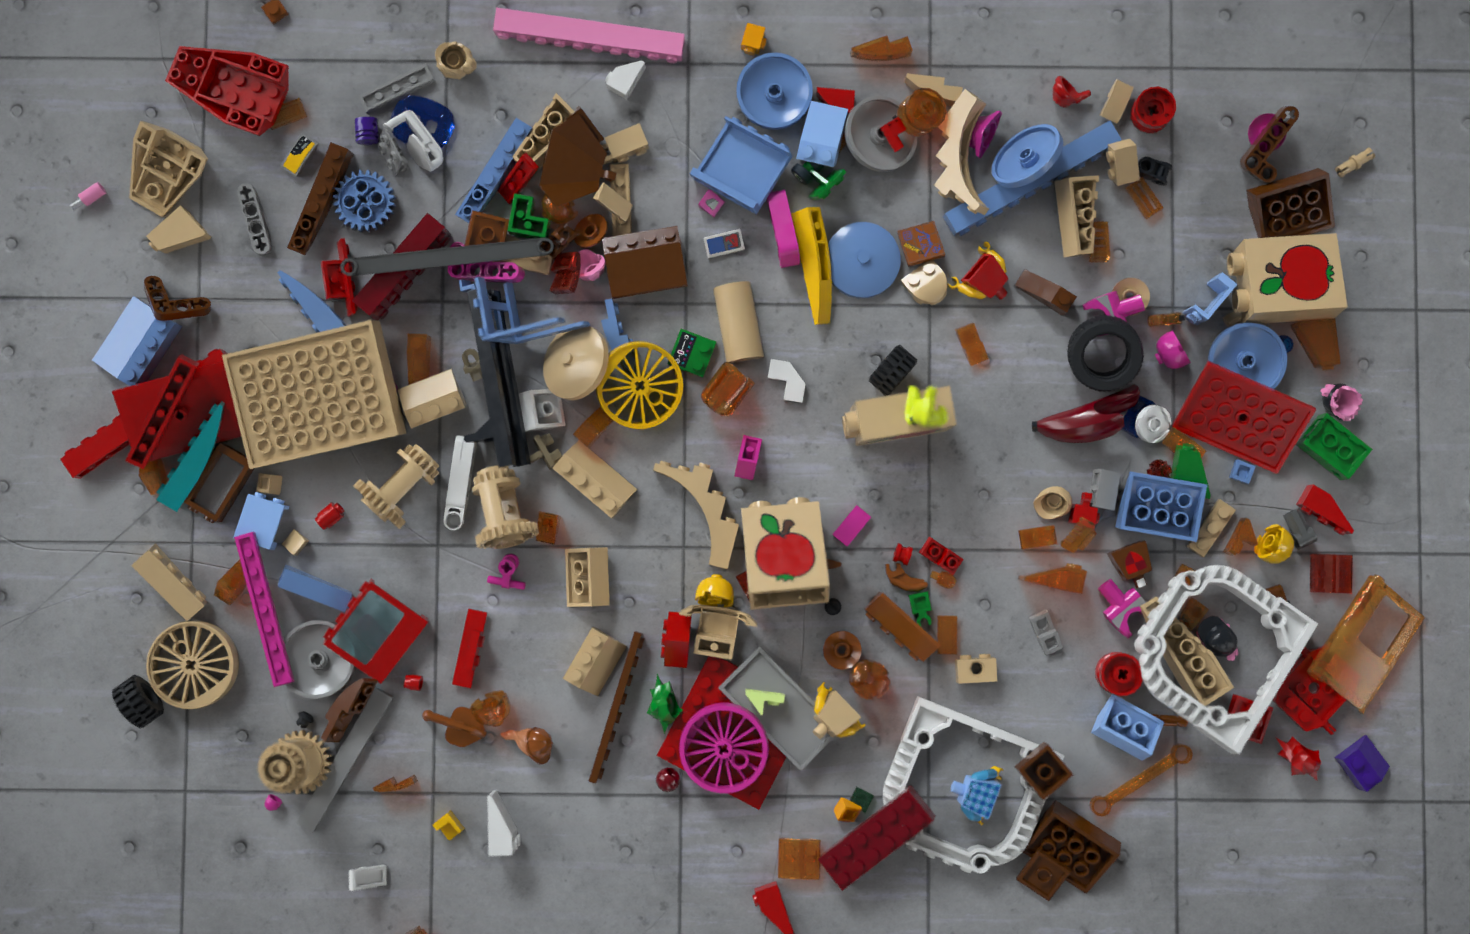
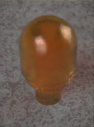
M932 570L930 578L937 580L936 583L939 586L951 589L956 585V577L946 571L938 573Z

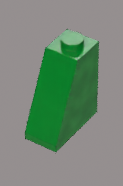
M1183 443V446L1176 445L1170 478L1207 484L1205 499H1210L1211 494L1200 452L1192 444Z

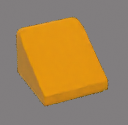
M841 797L834 808V813L838 821L854 822L862 807Z

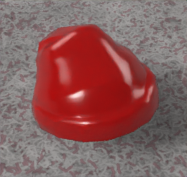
M1063 76L1055 78L1053 101L1064 108L1073 103L1078 104L1091 96L1090 90L1078 93Z

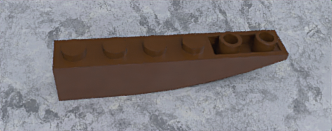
M332 142L330 143L287 246L288 249L306 256L335 200L333 195L338 193L335 188H340L339 181H343L354 154L349 149Z

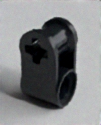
M1147 156L1138 160L1140 178L1158 185H1167L1169 170L1173 168L1171 164ZM1141 163L1147 166V171L1142 170Z

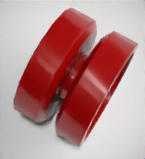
M1110 652L1103 655L1095 668V678L1099 686L1105 691L1118 696H1128L1136 692L1143 681L1139 661L1134 656L1126 653Z

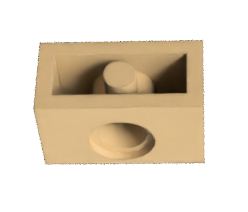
M979 654V658H971V655H960V659H955L956 682L959 684L997 682L996 658L991 657V654ZM974 663H979L980 671L974 674L971 671V667Z

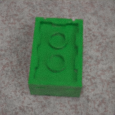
M1328 413L1318 415L1295 444L1339 480L1350 479L1373 450Z

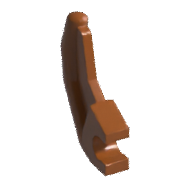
M896 563L895 571H891L889 564H885L886 575L892 585L904 591L919 592L928 588V583L923 579L909 577L900 563Z

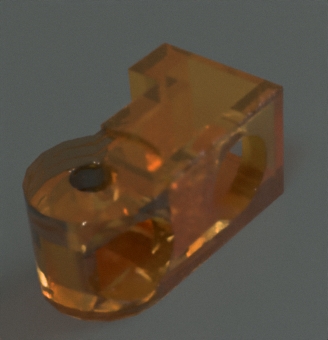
M1191 597L1177 619L1191 632L1209 609Z

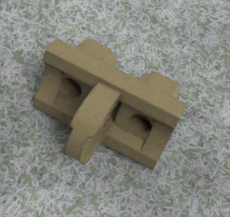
M466 349L462 354L465 374L470 373L473 382L482 379L478 352L475 349ZM468 355H473L476 361L469 362Z
M550 433L541 437L539 435L535 436L533 442L539 451L530 456L531 463L543 458L549 470L553 469V466L559 461L562 454L558 449L551 453L548 452L546 447L554 443Z

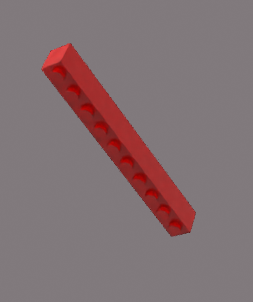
M222 349L212 350L208 353L207 358L196 361L200 363L198 368L223 361L222 355L227 354V352ZM120 415L116 416L110 425L99 428L94 436L83 439L78 447L67 450L64 453L65 456L60 458L72 478L81 479L130 445Z

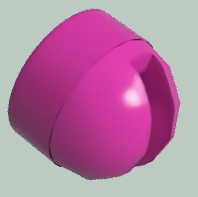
M269 794L264 802L265 808L269 811L277 810L282 804V800L273 794Z

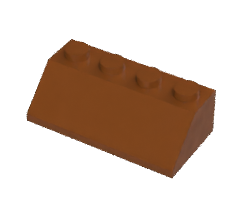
M879 592L864 608L867 611L865 615L873 622L877 620L881 624L879 628L887 635L891 633L895 636L896 639L894 641L901 648L906 646L910 650L908 654L916 661L920 659L924 662L941 646L883 592Z

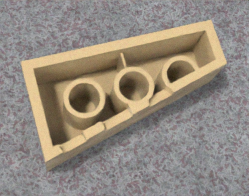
M557 93L552 98L553 101L543 111L540 120L532 127L533 130L529 136L523 140L513 155L516 163L523 154L527 153L539 166L538 169H540L544 163L552 129L565 122L566 118L575 112Z
M156 543L131 565L186 621L206 605V596L200 590L197 591L192 582L182 574Z

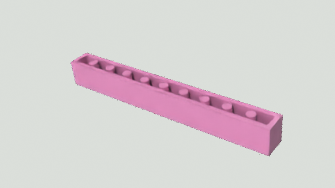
M497 7L493 26L495 35L504 40L516 38L520 42L530 40L540 45L552 43L557 47H565L566 45L572 46V48L577 50L588 48L597 53L609 51L613 55H621L623 53L629 54L630 57L634 58L645 56L650 60L666 59L670 63L682 62L685 43L684 33Z

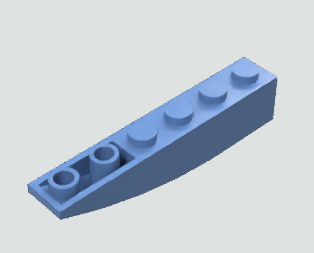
M515 118L457 210L456 216L469 223L472 210L482 213L516 164L513 155L523 140L529 136L533 130L532 127Z
M283 271L277 272L281 277L279 279L280 283L285 289L287 287L292 292L290 297L296 304L300 303L303 308L301 312L307 319L310 318L313 321L312 327L317 333L346 326L334 310L319 296Z

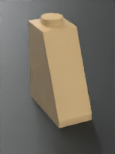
M181 205L146 236L150 240L149 245L156 252L159 250L165 254L211 238L210 234Z

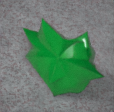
M657 674L655 688L650 689L652 701L647 714L660 721L665 734L669 724L675 721L683 709L679 707L670 681L663 684Z

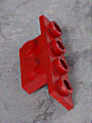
M341 238L337 242L339 260L322 261L321 269L326 300L345 299L347 316L352 317L358 310V306L352 302L355 284L351 281V276L345 275L340 268L342 261L347 259L349 255V245L346 244L345 238ZM350 262L345 265V271L348 273L352 272Z
M468 609L452 685L466 688L472 687L475 669L479 666L481 659L479 650L484 645L485 636H483L488 612Z

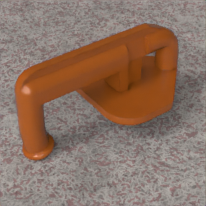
M466 707L456 708L451 718L434 713L431 710H425L422 714L425 721H433L447 726L445 732L447 742L461 748L485 738L487 735L478 713Z

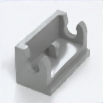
M1093 469L1089 492L1093 493L1090 507L1115 511L1121 473L1105 469Z

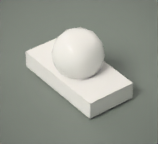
M387 865L360 867L349 870V890L351 891L387 885Z

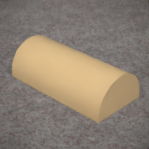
M733 282L715 287L713 292L726 364L764 358L751 282Z

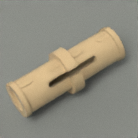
M1367 148L1358 155L1349 157L1348 161L1335 167L1336 172L1341 171L1337 175L1344 177L1354 169H1360L1364 163L1375 158L1374 153L1368 155L1373 150Z

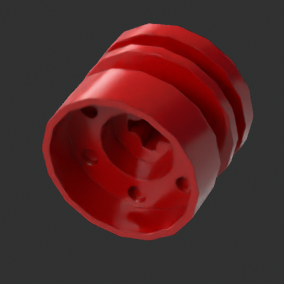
M1159 86L1144 90L1133 103L1130 111L1133 125L1139 131L1148 134L1162 130L1174 117L1176 100L1171 92ZM1151 109L1154 110L1152 116L1149 115Z

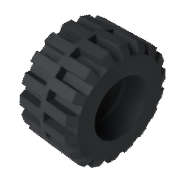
M898 345L869 377V382L885 396H888L913 369L918 359L901 345Z
M132 675L112 690V697L119 712L128 722L138 728H144L164 713L161 698L154 692L150 683L138 675Z

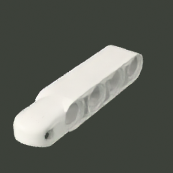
M457 435L455 439L443 519L445 526L453 531L459 530L464 524L477 443H466L464 436Z

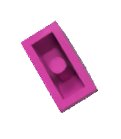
M743 435L735 477L753 480L762 439Z

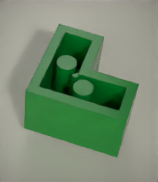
M514 194L507 230L511 236L527 239L549 237L551 223L549 219L533 216L536 204L533 197Z

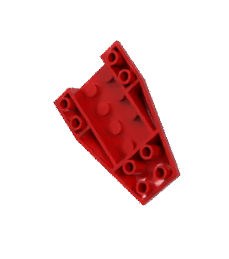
M179 46L165 81L225 124L260 136L275 124L289 90V66L252 52Z

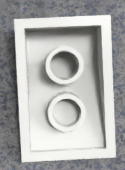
M493 790L487 796L488 856L513 855L518 846H520L521 837L520 834H517V828L498 791Z

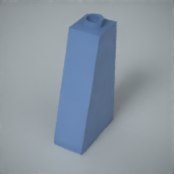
M285 564L278 581V587L343 612H345L346 608H349L347 604L352 598L351 591Z

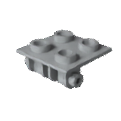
M384 127L377 147L379 152L384 154L388 169L397 176L399 169L401 171L408 169V162L403 152H398L401 148L398 147L399 145L395 137H392L386 127Z

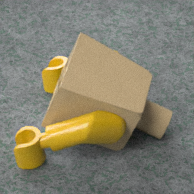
M825 682L818 687L814 707L816 714L813 718L819 725L813 730L815 736L822 739L828 733L831 737L838 736L843 738L854 735L858 730L866 726L865 723L862 725L859 723L861 716L836 690L829 693L832 687L826 689L824 686Z

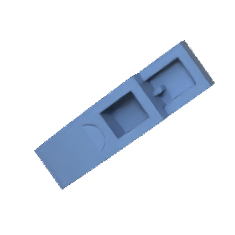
M607 299L605 304L608 319L601 320L607 341L613 350L624 343L632 342L633 339H629L627 334L620 336V333H623L621 321H617L616 315L620 314L618 303H614L613 299ZM630 351L625 357L636 374L635 357H632V352ZM622 359L621 364L630 372L625 361Z

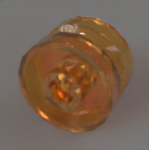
M920 88L900 103L897 116L900 117L905 125L906 133L922 137L940 126L945 120L947 113L946 104L937 91L930 88Z

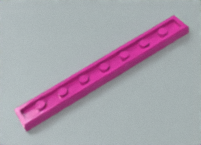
M255 532L236 536L234 538L273 687L292 683L294 678Z

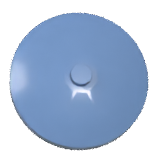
M782 53L760 55L744 67L738 78L737 100L739 107L747 119L759 127L772 130L790 127L797 123L810 107L813 93L810 75L798 60Z
M1040 124L1029 127L1013 136L1003 145L994 158L992 164L994 179L1002 187L1017 188L1027 185L1044 175L1054 165L1062 152L1063 138L1052 125Z
M869 222L851 223L838 230L828 243L832 284L845 295L854 298L877 296L887 290L898 275L901 263L899 247L893 236L879 225Z
M1246 322L1232 325L1216 337L1210 347L1208 361L1275 389L1286 371L1287 352L1283 341L1273 330L1261 324Z

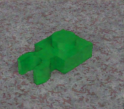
M928 591L908 595L912 614L918 613L916 623L921 627V619L926 618L928 625H931V618L926 613V611L932 610Z

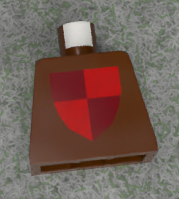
M1140 540L1107 553L1122 580L1133 579L1136 588L1147 585L1143 574L1152 571L1146 540Z

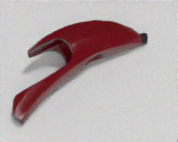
M1133 384L1126 389L1080 407L1045 417L1039 421H1033L1032 432L1038 431L1048 438L1067 443H1088L1108 438L1118 433L1124 427V417L1120 413L1136 405L1140 389L1137 385Z

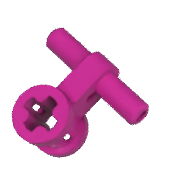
M506 554L498 565L502 578L489 575L487 583L501 585V588L506 589L511 587L524 590L526 587L525 582L512 580V574L519 566V558L515 554Z

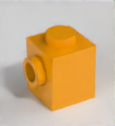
M747 23L741 43V50L744 53L759 55L760 50L765 49L767 38H764L765 27Z

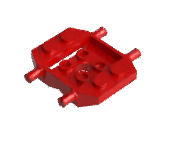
M1329 646L1313 649L1304 647L1301 657L1289 671L1275 694L1273 702L1303 731L1307 732L1323 727L1330 735H1333L1336 729L1328 722L1330 717L1346 700H1350L1356 707L1363 703L1354 693L1359 675ZM1313 661L1340 686L1339 689L1312 664ZM1313 682L1317 685L1315 693L1309 691V685Z

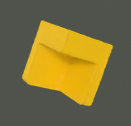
M451 810L432 825L436 831L440 829L448 840H451L465 829Z

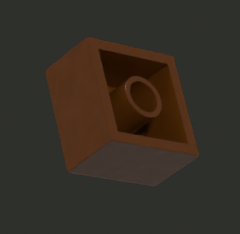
M1045 742L1041 743L1014 766L1043 801L1073 776V773Z

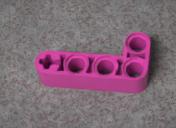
M784 189L770 192L767 197V203L778 247L780 266L785 268L800 265L799 247L786 191Z
M454 242L450 246V248L461 247L465 244L461 242ZM482 262L448 266L449 275L457 280L463 279L475 282V278L482 277L485 278L486 282L518 283L525 277L524 269L512 262ZM462 267L461 273L457 275L458 268ZM480 268L479 274L475 276V270ZM498 268L497 275L493 276L494 269ZM515 270H516V273H512V275H510V274L507 273V271H508V272H515Z

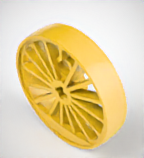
M632 341L624 343L609 352L605 375L595 391L600 406L613 421L632 429H646L663 423L675 412L682 398L683 377L678 363L668 351L654 343ZM645 347L648 348L640 376L637 348ZM633 348L637 376L625 357ZM656 350L660 352L661 356L645 375L651 351ZM666 357L671 366L648 378L663 358ZM622 359L625 361L633 378L617 366ZM616 368L630 381L610 376V374ZM674 370L676 379L650 382L666 372ZM608 378L630 384L603 388ZM643 381V388L641 389L638 387L636 389L637 386L635 385V382ZM676 383L675 393L652 387L654 385ZM629 389L607 402L604 401L602 392ZM652 392H658L659 398L655 402L649 400V395ZM631 393L615 414L610 411L608 405ZM663 394L674 396L669 406L662 402ZM635 395L628 421L618 417ZM639 396L642 422H631ZM643 396L656 418L645 421ZM661 404L667 409L658 416L653 406Z

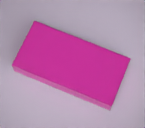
M856 505L832 535L847 547L870 520L871 516Z

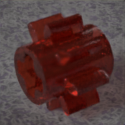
M1161 459L1152 461L1149 464L1150 469H1147L1148 475L1170 478L1169 474L1172 473L1171 465H1168L1167 461Z

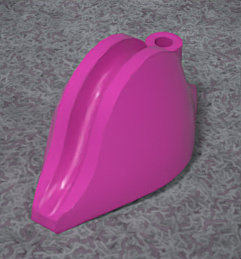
M996 111L988 116L978 117L972 131L969 147L975 149L976 156L980 159L996 133L1002 115L1001 111Z

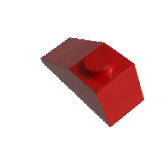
M777 881L754 888L755 894L752 897L755 906H760L761 911L784 934H794Z

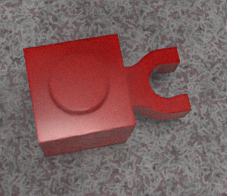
M1082 492L1081 504H1072L1068 523L1090 528L1098 524L1100 513H1097L1098 508L1090 507L1093 493Z

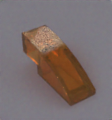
M886 35L852 47L850 55L853 58L862 60L890 61L911 56L913 49L908 36L889 42Z

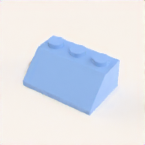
M1112 694L1097 716L1091 733L1143 761L1152 756L1164 721Z

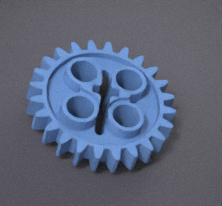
M359 170L358 175L351 172L352 178L345 175L346 182L339 181L342 187L335 188L339 194L333 195L338 200L333 205L339 207L335 210L336 214H341L339 219L341 221L345 220L344 224L346 226L351 224L352 230H355L358 226L360 232L363 231L364 227L366 231L370 232L371 227L378 230L377 224L385 226L383 220L390 221L387 215L394 214L390 207H396L391 202L396 197L390 195L394 192L393 188H388L390 183L388 181L384 182L385 178L383 176L378 178L377 172H374L371 176L369 170L366 171L365 175L361 170ZM362 184H367L366 190L360 192L359 187ZM381 195L382 200L379 203H374V198ZM363 198L367 200L366 204L362 202ZM350 199H355V204L351 207H348V201ZM370 210V215L367 218H362L363 212Z

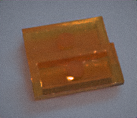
M779 838L778 878L819 880L820 862L818 858L820 857L821 840Z

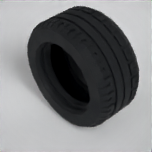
M1111 315L1095 316L1080 324L1072 333L1073 335L1070 337L1067 349L1068 362L1078 381L1089 387V389L1100 392L1119 390L1121 387L1123 388L1128 383H1131L1139 374L1138 372L1141 370L1144 358L1143 345L1137 332L1125 320ZM1110 334L1122 339L1126 345V355L1119 367L1113 371L1097 372L1086 365L1084 361L1085 348L1095 337Z

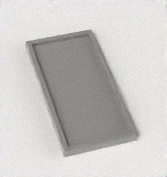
M760 646L718 687L734 704L748 709L760 720L768 739L800 771L834 738L828 733L822 739L815 736L813 730L819 725L813 718L816 714L814 712L815 702ZM745 689L784 693V703H779V706L769 705L768 701H764L763 715L761 716L746 696Z

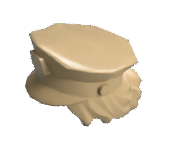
M457 41L445 42L436 48V66L446 78L461 79L466 74H471L477 68V63L472 58L471 50L463 44L457 43Z

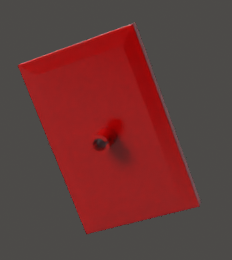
M223 361L197 368L150 461L189 451L191 448L188 446L193 436H199L201 431L198 428L204 419L209 421L212 416L209 414L214 404L219 406L221 401L225 403L216 443L241 437ZM168 376L112 391L131 448Z
M1207 361L1171 426L1175 430L1278 474L1314 415L1316 407Z

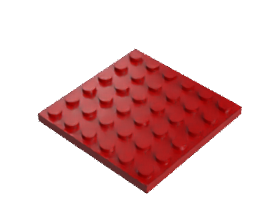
M708 656L681 707L683 711L675 719L656 756L685 771L679 750L680 738L684 727L696 712L706 706L716 703H733L718 687L738 666L723 658ZM719 710L725 737L730 711ZM713 711L708 716V719L720 736L716 711ZM733 712L728 738L743 718V715ZM746 718L731 740L753 727L752 722ZM704 721L700 728L716 739ZM755 729L735 743L760 739L761 737L758 730ZM698 731L694 736V739L712 742ZM769 739L768 758L760 776L748 787L737 792L728 793L760 810L787 758ZM691 742L687 752L711 748V746ZM762 742L736 747L763 753ZM724 744V746H721L720 750L724 752V750H727L728 746ZM714 751L687 757L693 766ZM741 754L735 756V760L739 764H743L746 761L745 757ZM717 755L694 769L695 772L703 777ZM749 755V762L758 767L762 758ZM720 757L705 778V780L714 784L716 783ZM725 758L723 759L719 785H730ZM729 761L733 783L737 784L744 781L737 769ZM749 766L741 769L747 778L755 772Z

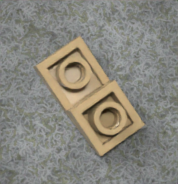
M1116 79L1107 96L1109 98L1100 116L1118 124L1134 87Z

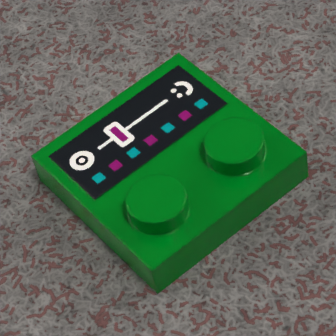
M680 329L671 355L678 363L680 370L703 378L717 342Z

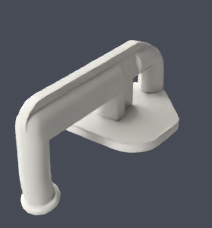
M404 111L383 124L388 132H393V128L403 122L408 124L414 134L409 136L407 150L418 166L431 172L442 164V149L413 111ZM428 153H431L435 158L433 161H430Z

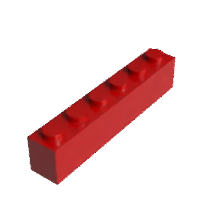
M182 354L177 358L125 459L126 462L143 470L148 465L200 363Z

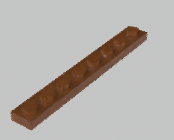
M634 631L588 782L596 784L598 779L602 780L605 770L602 768L604 760H608L611 750L607 748L609 742H613L616 731L613 730L615 723L619 724L622 715L619 709L621 704L625 705L628 694L625 693L626 686L631 685L633 675H630L632 667L636 668L639 657L636 656L638 649H642L645 638H642L643 633Z

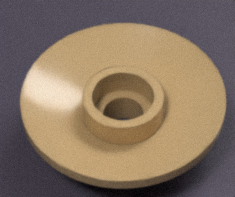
M1137 278L1122 279L1112 289V292L1117 291L1120 301L1127 299V293H1132L1133 296L1140 294L1145 309L1149 304V289L1143 281Z

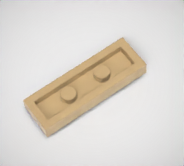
M1218 499L1200 525L1197 542L1189 541L1186 547L1199 556L1205 557L1236 510L1221 499Z

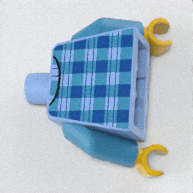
M993 766L991 769L966 775L963 783L953 781L950 791L959 794L957 801L969 820L978 822L980 825L984 824L981 822L983 818L989 820L1001 784L996 779H1002L1001 776H998L999 772L1003 771L1002 768Z

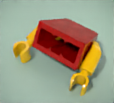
M985 241L983 245L987 249L983 250L980 246L978 247V252L982 256L961 279L963 283L960 284L957 277H951L957 284L952 286L948 283V287L952 290L958 288L959 292L970 298L991 299L996 296L999 300H1002L1008 294L1007 290L1003 287L1008 281L1005 261L996 251L990 250L989 242Z

